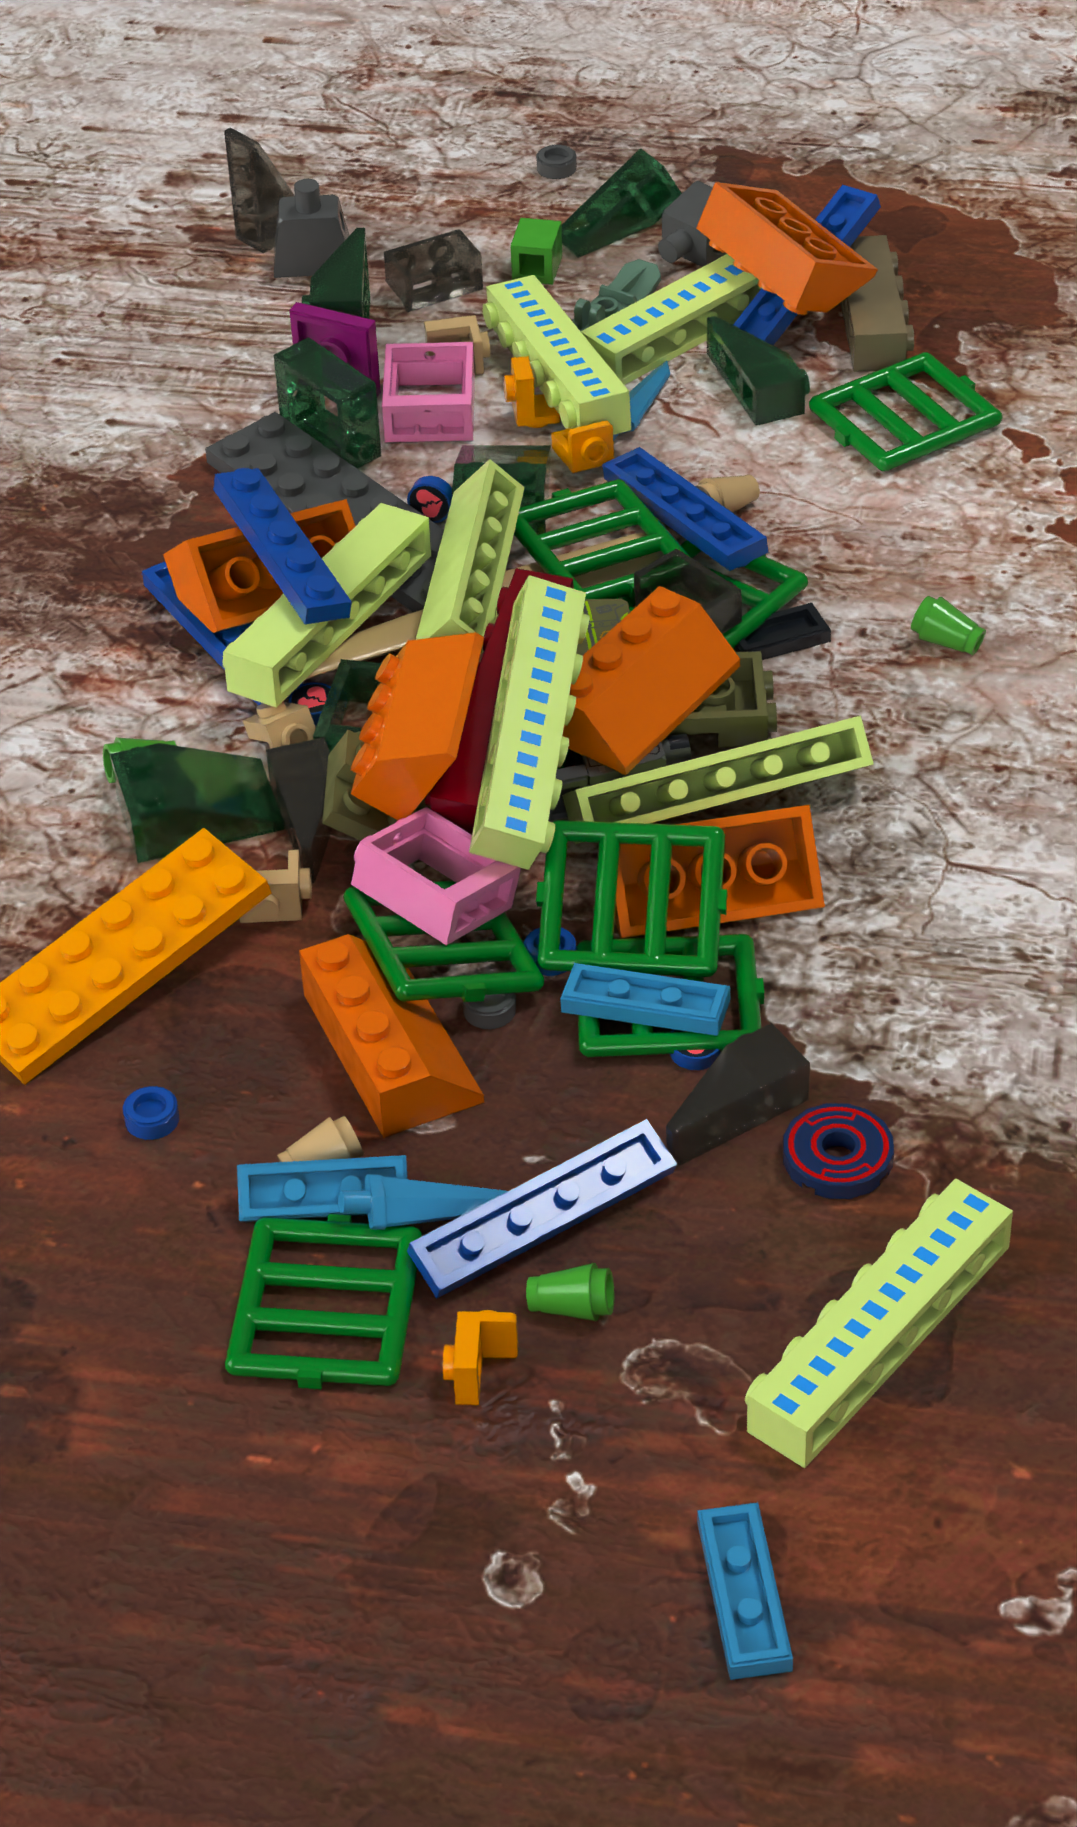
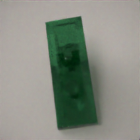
M640 148L561 225L562 245L577 258L653 226L662 218L663 211L682 193L666 168Z
M716 316L707 318V355L755 426L805 414V395H808L810 392L809 378L804 369H799L789 353Z

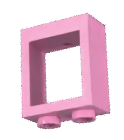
M473 342L386 344L382 398L385 443L472 441L475 395ZM431 351L434 355L427 356L425 353ZM462 385V394L398 395L399 386Z
M425 807L406 818L399 819L389 827L365 837L359 842L354 853L355 867L351 885L443 944L448 945L512 908L521 868L469 853L472 835L428 807ZM419 859L456 882V884L443 889L407 865Z

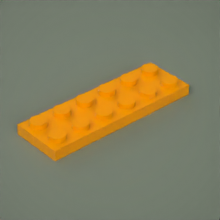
M202 828L0 982V1062L26 1085L272 894L268 881L208 830Z

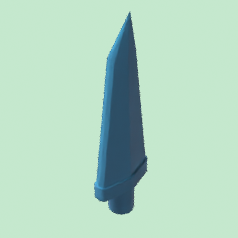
M668 361L653 370L629 392L631 431H634L640 424V420L669 379ZM619 434L613 435V441L617 438Z
M367 1174L365 1176V1190H341L338 1206L340 1213H367L370 1230H385L386 1227L456 1219L508 1191L382 1177L381 1174Z

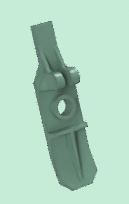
M641 259L624 264L612 283L608 286L603 284L600 286L599 295L591 303L582 298L578 299L575 304L572 322L582 331L652 294L662 280L657 264Z

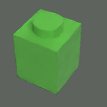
M520 218L511 243L512 280L535 275L541 284L553 285L562 259L561 221Z

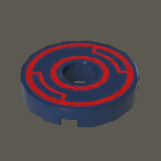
M826 1103L806 1109L790 1122L783 1135V1165L792 1181L800 1187L804 1183L806 1186L814 1188L815 1195L827 1199H852L871 1193L880 1186L881 1179L887 1173L889 1175L893 1167L894 1142L893 1135L887 1125L871 1111L848 1103ZM839 1146L847 1148L851 1153L843 1157H835L829 1155L825 1150L830 1147Z

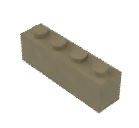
M887 235L858 236L850 246L851 249L878 269L873 279L840 302L853 372L883 369L905 360L906 351L914 350L913 325H908V301L903 300L902 275L898 276L897 252H890Z

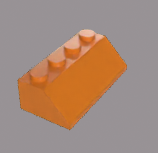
M715 182L696 227L697 230L710 239L709 245L712 248L732 257L735 267L753 274L759 279L758 285L761 288L777 294L784 300L783 305L785 308L801 315H806L808 311L827 313L873 279L878 270L777 190Z
M347 499L290 513L321 558L356 527ZM239 527L188 539L163 554L178 600L212 633L254 622L283 594Z
M659 586L583 655L579 677L574 685L571 684L570 695L576 696L574 713L570 723L567 726L564 725L563 736L569 738L568 749L591 758L623 775H627L740 667L739 656L700 603Z
M474 632L408 640L396 656L391 653L386 656L375 676V680L379 681L380 685L374 691L367 706V709L372 711V715L364 724L359 735V740L363 741L364 745L358 751L351 765V771L356 773L351 795L397 821L401 818H406L414 812L457 757L484 641L483 636Z
M810 805L676 824L717 826L725 833L722 889H727L728 898L727 914H721L720 923L825 907ZM620 844L615 905V922L620 938L645 935L651 845ZM672 846L667 931L699 927L704 847Z
M347 934L299 950L304 996L383 1138L484 1103V1094L429 1001L399 1000L392 991L365 940ZM405 968L409 977L415 979L410 969Z

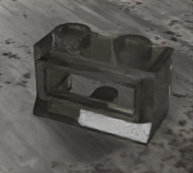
M460 229L384 251L386 283L400 298L406 312L483 289L482 255ZM457 272L459 276L452 278L453 273ZM431 280L432 284L413 290V285Z
M677 548L634 572L635 608L656 588L661 586L700 603L722 634L742 622L741 589Z

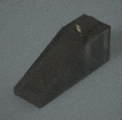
M230 127L224 131L236 239L264 254L274 248L279 199L295 195L259 142Z
M324 737L266 750L269 781L292 849L299 850L301 868L311 869L312 883L316 882L333 829L322 824L328 755L330 753Z
M772 1023L752 1033H746L738 1037L734 1042L726 1045L666 1125V1148L677 1163L675 1168L809 1100L810 1062Z

